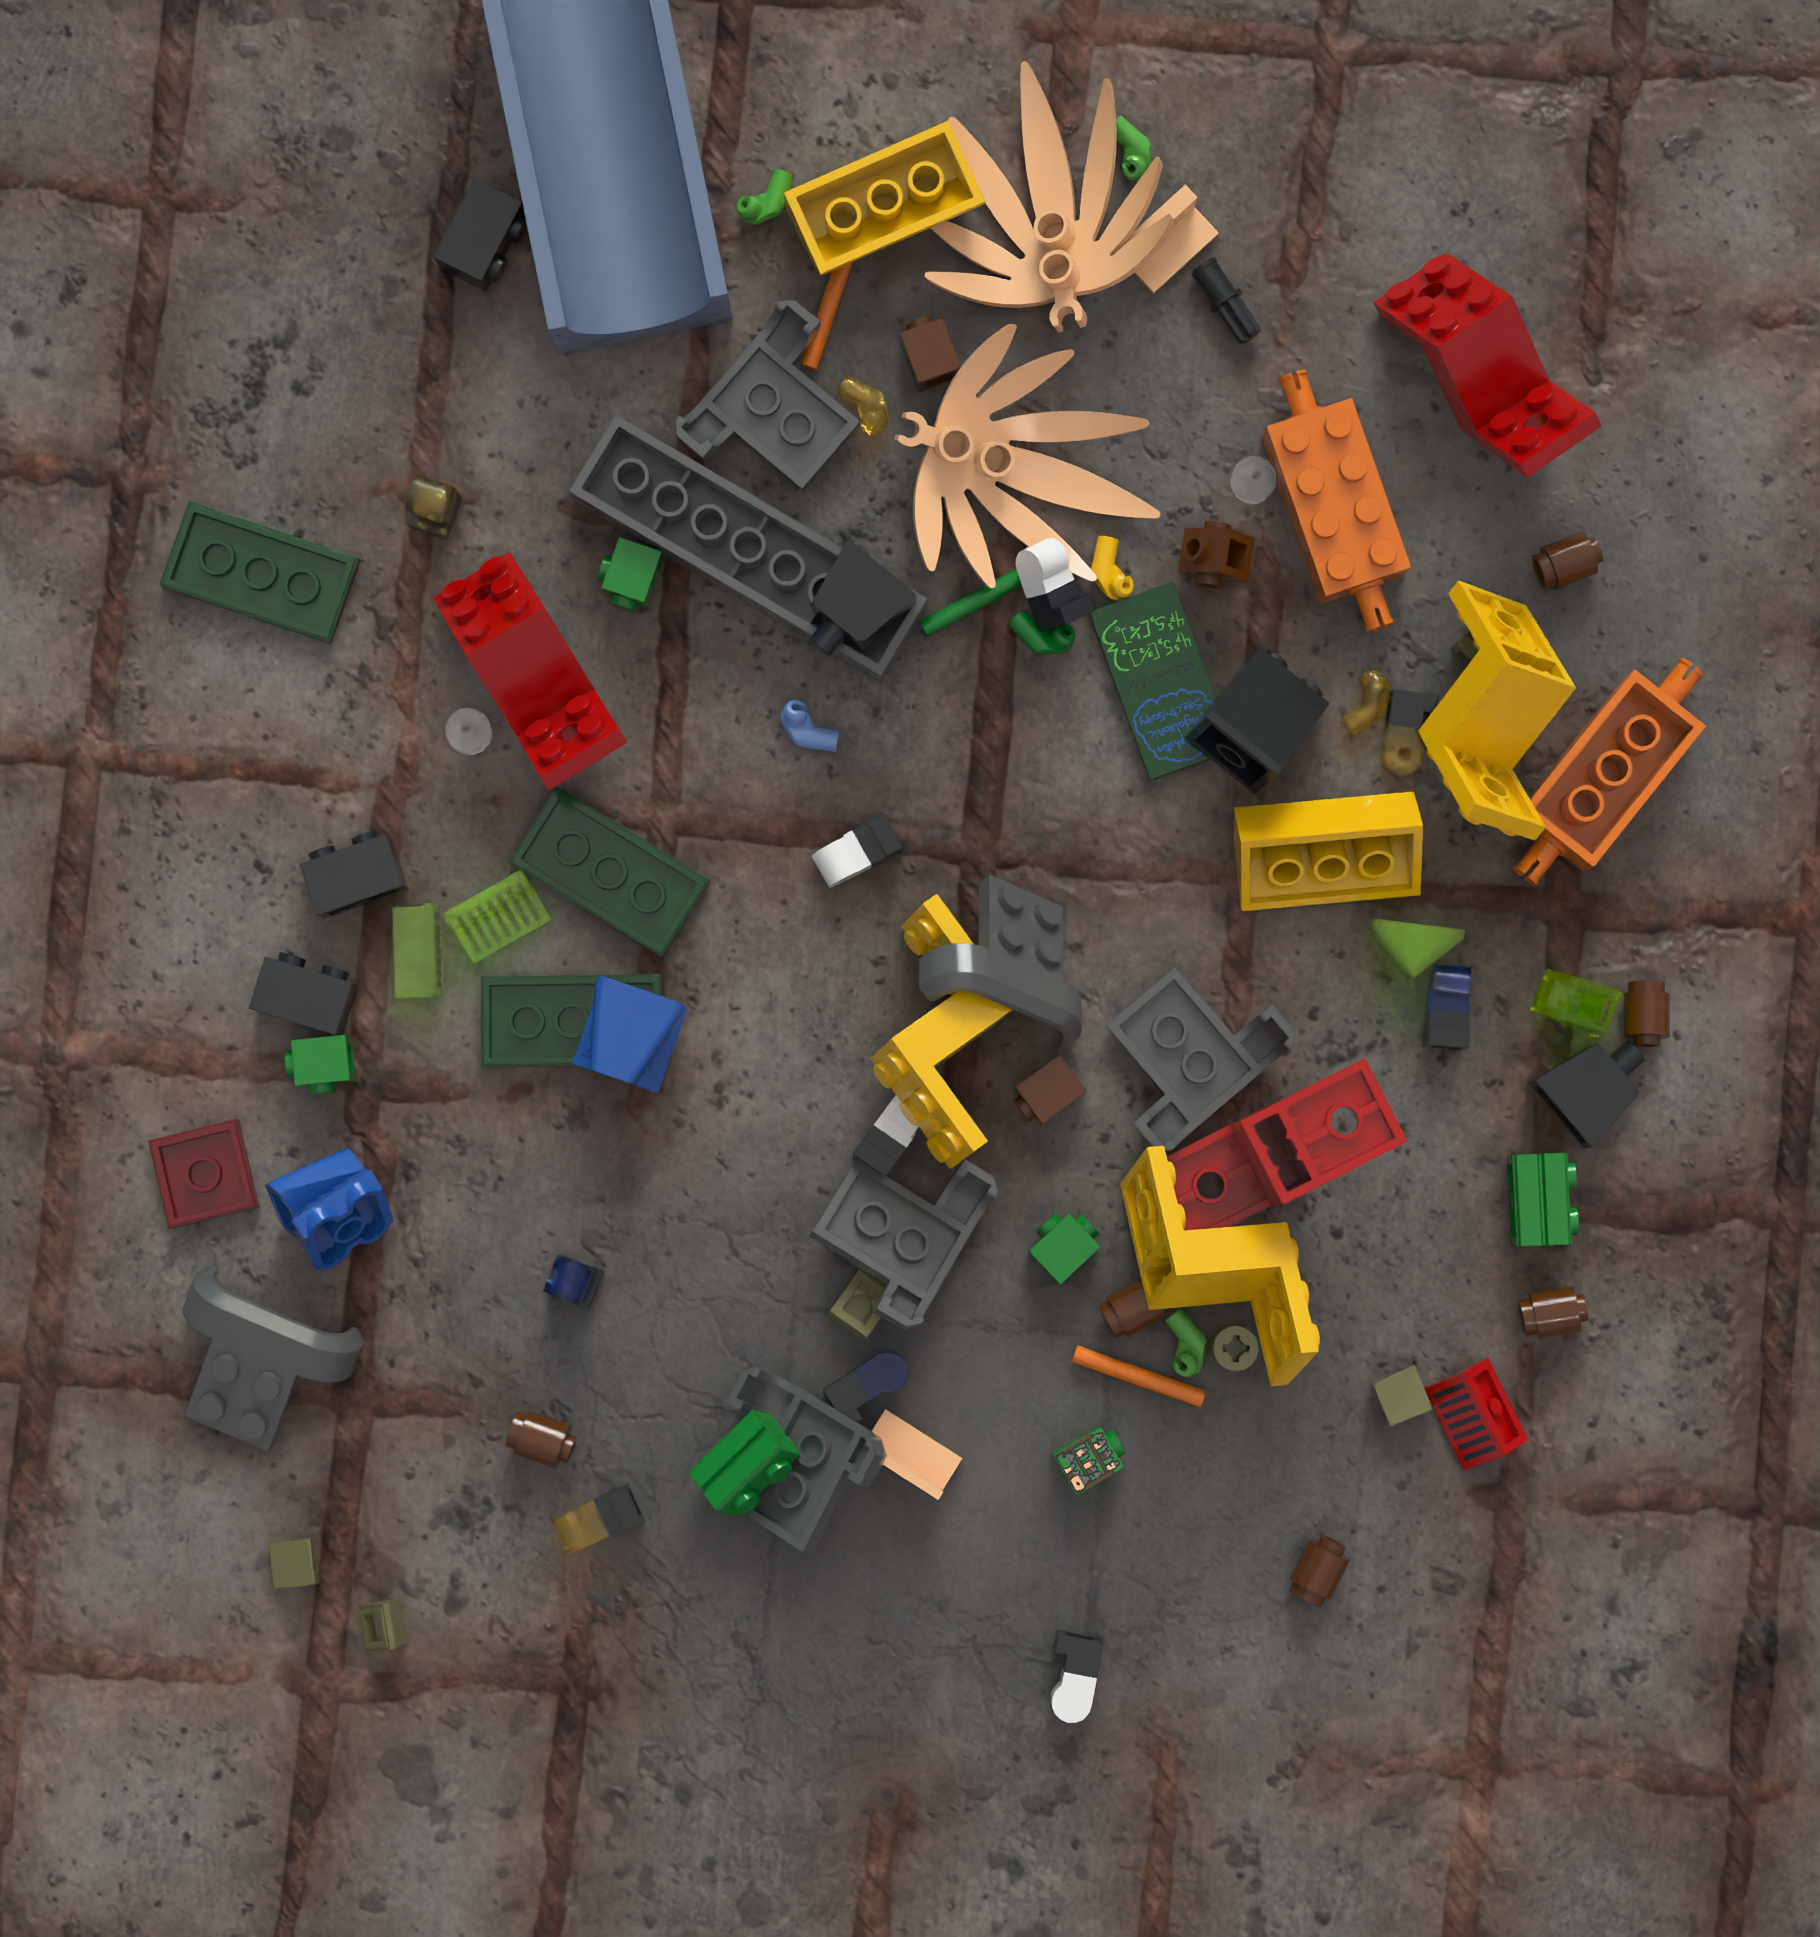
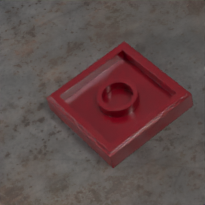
M239 1119L148 1141L168 1229L260 1207Z

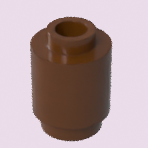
M1583 532L1545 545L1540 548V553L1532 555L1534 572L1544 589L1552 586L1555 589H1559L1598 573V563L1603 561L1602 552L1594 537L1587 538Z
M1655 980L1628 982V992L1624 993L1623 1037L1633 1039L1635 1047H1659L1660 1039L1670 1037V994L1665 992V982Z
M1141 1278L1107 1296L1108 1301L1099 1306L1115 1338L1125 1333L1129 1337L1166 1317L1163 1309L1148 1310Z
M1572 1286L1529 1294V1299L1518 1301L1525 1336L1536 1335L1537 1339L1580 1332L1581 1322L1588 1321L1585 1297L1583 1294L1575 1295Z
M532 1411L528 1415L517 1412L509 1429L505 1446L515 1449V1455L556 1469L560 1461L569 1462L577 1437L570 1435L571 1425Z
M1321 1535L1319 1541L1309 1539L1290 1576L1293 1583L1289 1591L1312 1605L1322 1607L1326 1599L1332 1598L1350 1562V1559L1343 1555L1346 1547L1324 1535Z

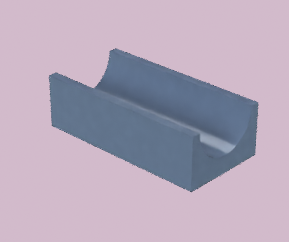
M482 0L547 327L557 354L562 355L733 320L668 0Z

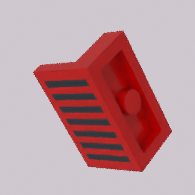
M1489 1358L1475 1362L1458 1374L1424 1388L1464 1470L1506 1456L1528 1441Z

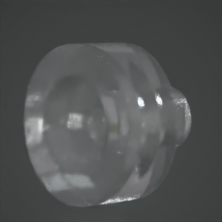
M1250 456L1242 459L1235 466L1231 475L1232 491L1238 499L1246 503L1256 504L1265 501L1272 494L1276 486L1277 474L1275 468L1268 460L1259 456Z
M462 708L455 711L449 717L445 733L448 742L455 750L462 754L473 755L480 753L489 745L492 738V727L487 717L479 710ZM470 727L468 732H464L465 728Z

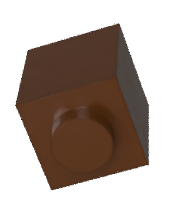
M927 316L906 325L907 330L900 332V344L918 393L952 381L961 366L943 317L932 321L931 317Z
M1058 1055L1014 1088L1019 1096L1013 1102L1028 1122L1036 1118L1042 1125L1087 1091L1063 1058Z

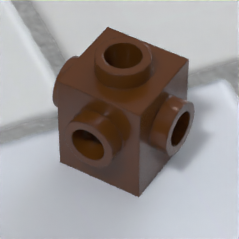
M1206 521L1204 528H1185L1178 572L1195 578L1196 586L1208 589H1221L1222 583H1247L1255 538L1232 530L1229 524L1216 521Z

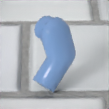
M791 700L784 705L780 715L781 724L796 746L829 752L837 751L839 730L816 727L807 712V706L802 701Z

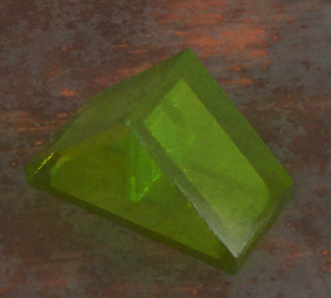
M1373 919L1368 925L1370 935L1407 981L1415 978L1462 941L1465 934L1463 929Z
M1547 969L1530 1010L1591 1037H1598L1607 1033L1623 992L1619 989Z

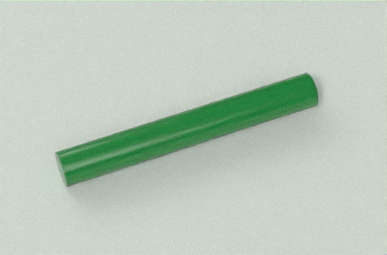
M1017 569L996 579L995 588L983 586L920 620L919 624L926 637L1021 587L1022 584Z

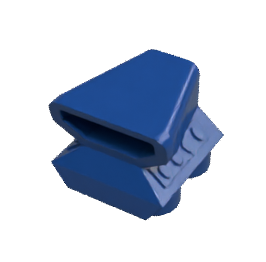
M598 976L594 987V1002L572 1064L658 1093L688 1007L669 998L604 976Z
M345 1148L285 1174L265 1185L280 1224L291 1235L300 1238L309 1264L316 1271L321 1268L329 1269L340 1264L346 1259L352 1248L358 1244H368L379 1239L388 1230L389 1225L394 1222L381 1185L372 1171L365 1169L349 1148Z

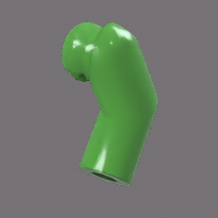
M1119 116L1116 119L1117 142L1124 147L1121 171L1127 179L1139 181L1151 164L1152 145L1149 139L1123 116Z
M773 169L765 193L750 197L744 195L738 200L736 209L742 220L751 225H758L779 216L785 207L784 192L790 190L794 176L787 171Z
M1180 1307L1167 1317L1164 1322L1179 1339L1173 1360V1368L1178 1375L1190 1377L1197 1374L1204 1364L1207 1338L1185 1310Z

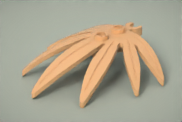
M1023 61L1020 71L1021 120L1027 178L1036 216L1034 227L1015 191L988 153L956 118L950 117L948 120L982 192L986 205L1007 235L1025 254V257L1018 259L985 237L945 221L931 227L945 243L976 265L1011 280L959 272H926L925 277L931 284L948 293L989 306L1025 308L1055 302L1050 310V321L1056 331L1060 333L1063 332L1062 320L1069 313L1075 314V320L1080 328L1086 327L1087 315L1077 301V296L1102 291L1134 274L1163 244L1174 225V219L1171 214H1168L1126 243L1144 217L1156 191L1163 167L1160 157L1157 156L1117 210L1100 239L1095 241L1109 202L1115 170L1117 127L1113 86L1108 78L1103 80L1087 154L1079 220L1076 221L1073 182L1065 146L1042 87L1029 63Z
M1008 324L980 345L961 366L942 399L934 427L927 425L924 417L916 412H903L902 418L914 423L915 433L910 438L903 435H895L894 440L902 446L912 447L919 444L927 446L919 466L913 495V523L921 559L928 571L935 570L942 539L941 497H943L947 518L962 554L985 586L995 588L996 583L987 546L976 516L964 494L965 489L968 488L986 511L1025 546L1030 547L1047 538H1054L1066 549L1069 557V570H1071L1072 574L1087 581H1096L1095 573L1052 528L1015 498L996 487L995 482L998 481L1032 497L1077 510L1123 517L1159 518L1160 512L1102 477L1062 460L1009 445L1010 440L1069 442L1114 436L1146 428L1149 426V421L1138 417L1090 411L1039 412L1007 417L995 421L990 420V415L993 412L1014 403L1033 391L1074 356V350L1068 349L1037 358L1007 373L976 397V394L996 371L1010 346L1017 326L1015 324Z

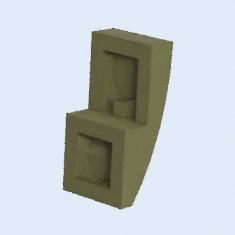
M860 1268L827 1316L864 1342L881 1318L873 1313V1309L887 1284Z

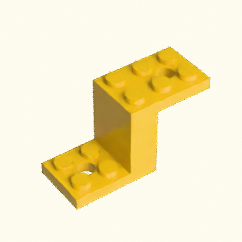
M1458 580L1448 595L1458 610L1457 617L1468 627L1474 638L1473 644L1479 651L1418 732L1427 747V755L1436 763L1443 776L1442 782L1452 792L1459 805V813L1463 818L1474 825L1482 823L1498 828L1508 836L1519 835L1536 840L1546 827L1514 773L1513 768L1574 692L1576 686L1526 605Z
M938 894L924 902L901 926L905 932L904 939L907 945L916 955L923 956L932 949L948 944H973ZM969 992L949 993L951 997L891 1038L870 1058L874 1064L873 1072L876 1078L885 1088H891L901 1101L900 1109L905 1118L912 1125H919L929 1139L927 1140V1146L932 1155L939 1162H945L950 1169L987 1143L988 1140L935 1068L995 1026L1012 1011L1008 1007Z
M1164 1146L1147 1147L1122 1180L1120 1187L1148 1310L1250 1301L1270 1385H1288L1319 1352L1320 1336L1317 1326L1311 1322L1308 1310L1309 1290L1305 1281L1301 1280L1297 1265L1299 1258L1298 1245L1295 1239L1290 1236L1287 1222L1184 1231L1186 1217L1184 1208L1181 1204L1177 1203L1175 1195L1176 1174L1174 1166L1171 1162H1168Z

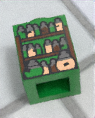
M1098 1425L1053 1451L1052 1454L1074 1492L1078 1495L1124 1468L1119 1457L1126 1454L1113 1429L1104 1433Z

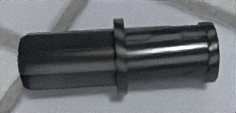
M1215 257L1206 260L1192 271L1191 275L1197 280L1213 304L1210 310L1212 313H1219L1238 343H1247L1260 333V326L1240 298L1242 295L1241 289L1233 287Z

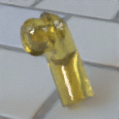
M847 375L839 388L838 395L858 405L861 418L860 425L866 434L873 436L885 432L890 420L885 396L881 391Z
M1371 669L1362 674L1359 681L1364 691L1362 704L1342 717L1345 727L1353 736L1383 717L1387 712L1391 684L1388 677L1381 674L1378 670Z

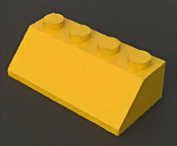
M949 120L784 192L787 212L805 251L820 276L986 203Z
M1414 791L1234 807V847L1241 911L1421 895L1423 823Z

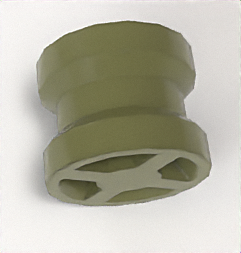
M1228 1325L1219 1329L1213 1336L1210 1345L1211 1354L1216 1363L1231 1371H1242L1252 1366L1257 1359L1259 1351L1258 1340L1254 1334L1247 1328L1237 1325Z

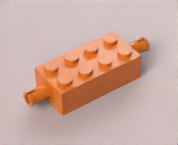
M1306 369L1297 370L1294 376L1291 372L1278 379L1282 385L1292 416L1287 420L1266 426L1261 438L1319 604L1321 605L1348 595L1355 596L1366 625V632H1375L1379 627L1383 629L1394 624L1380 586L1404 577L1411 569V565L1353 399L1349 398L1325 407L1317 406L1307 378Z
M1680 658L1677 665L1659 687L1635 669L1626 675L1530 794L1529 799L1546 828L1518 864H1515L1513 870L1521 877L1529 870L1533 863L1535 864L1534 868L1525 877L1524 880L1536 886L1558 856L1567 858L1583 872L1593 868L1704 730L1706 725L1680 705L1695 684L1704 676L1703 672L1698 667H1695L1684 680L1682 679L1692 666V662L1685 658Z

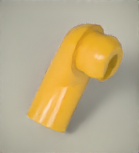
M1098 536L1091 570L1097 577L1094 582L1106 597L1120 601L1132 594L1134 590L1133 579L1130 576L1126 577L1115 564L1119 540L1108 536Z

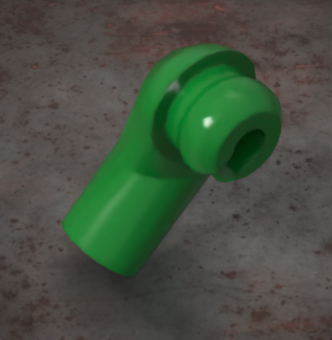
M1025 610L1020 611L1008 623L1010 628L1035 654H1062L1070 650L1076 637L1075 630L1069 624L1038 631L1035 621Z

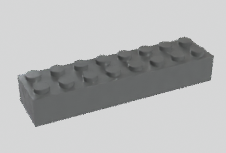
M615 414L569 490L573 502L647 546L662 551L664 556L808 640L824 621L812 610L811 603L843 548ZM911 589L917 594V601L914 606L868 646L861 650L845 638L832 655L877 682L882 683L926 610L927 598Z

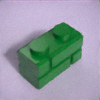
M1567 1153L1508 1155L1507 1175L1511 1246L1572 1244L1571 1235H1578L1579 1232L1578 1210L1576 1207L1570 1208L1569 1189H1576L1577 1184L1575 1163L1567 1161Z
M752 1409L690 1470L689 1474L698 1487L705 1492L704 1495L715 1510L733 1516L744 1515L752 1511L759 1504L760 1497L758 1495L770 1484H776L790 1474L792 1470L790 1464L800 1455V1451L792 1440L785 1435L786 1432L775 1417L771 1414Z

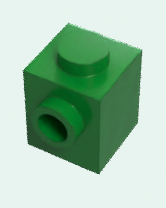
M620 537L618 538L613 556L605 555L597 581L603 582L601 588L604 595L610 597V605L629 612H634L636 606L648 609L664 562L662 551Z
M338 1035L291 1040L292 1051L285 1052L287 1077L294 1078L295 1086L308 1087V1095L336 1092L335 1084L356 1082L352 1037Z
M1055 1213L1037 1229L1036 1233L1041 1239L1028 1252L1061 1285L1100 1248L1094 1240L1100 1233L1082 1214L1074 1219L1067 1213L1060 1219Z

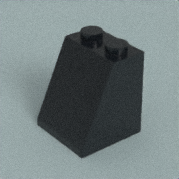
M1260 646L1246 659L1185 736L1188 741L1254 794L1281 772L1330 704L1322 697V691L1313 682L1307 679H1299L1287 669L1288 665L1280 655L1271 650L1265 651Z

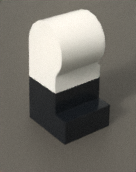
M1047 538L1018 553L1016 557L1017 573L1038 631L1067 625L1095 611L1089 594L1080 595L1072 572L1069 570L1068 553L1058 540Z
M881 812L867 820L866 823L844 834V837L823 847L811 857L828 887L831 888L903 852V847L884 813Z
M895 1095L852 1153L886 1177L919 1128V1125L914 1126L905 1118L900 1109L901 1101L897 1095Z
M1056 1630L1053 1649L1055 1653L1065 1654L1060 1681L1053 1687L1050 1698L1055 1715L1062 1721L1077 1723L1083 1720L1091 1710L1104 1644L1101 1638Z

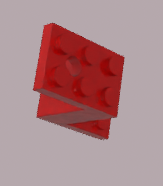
M1448 253L1429 260L1420 271L1404 282L1393 285L1385 295L1373 302L1380 317L1423 347L1460 429L1526 478L1602 427L1596 412L1549 381L1513 296Z
M510 551L502 556H496L487 560L478 571L463 580H455L449 583L440 594L433 597L463 652L516 734L548 790H551L628 743Z
M1364 1058L1168 1155L1167 1160L1173 1164L1175 1169L1176 1182L1174 1190L1177 1203L1181 1204L1185 1211L1186 1223L1184 1231L1231 1227L1270 1206L1284 1205L1408 1141ZM1341 1107L1353 1111L1357 1119L1355 1129L1347 1135L1337 1133L1331 1125L1332 1114ZM1206 1172L1217 1174L1223 1183L1222 1192L1214 1199L1204 1198L1197 1189L1198 1179Z

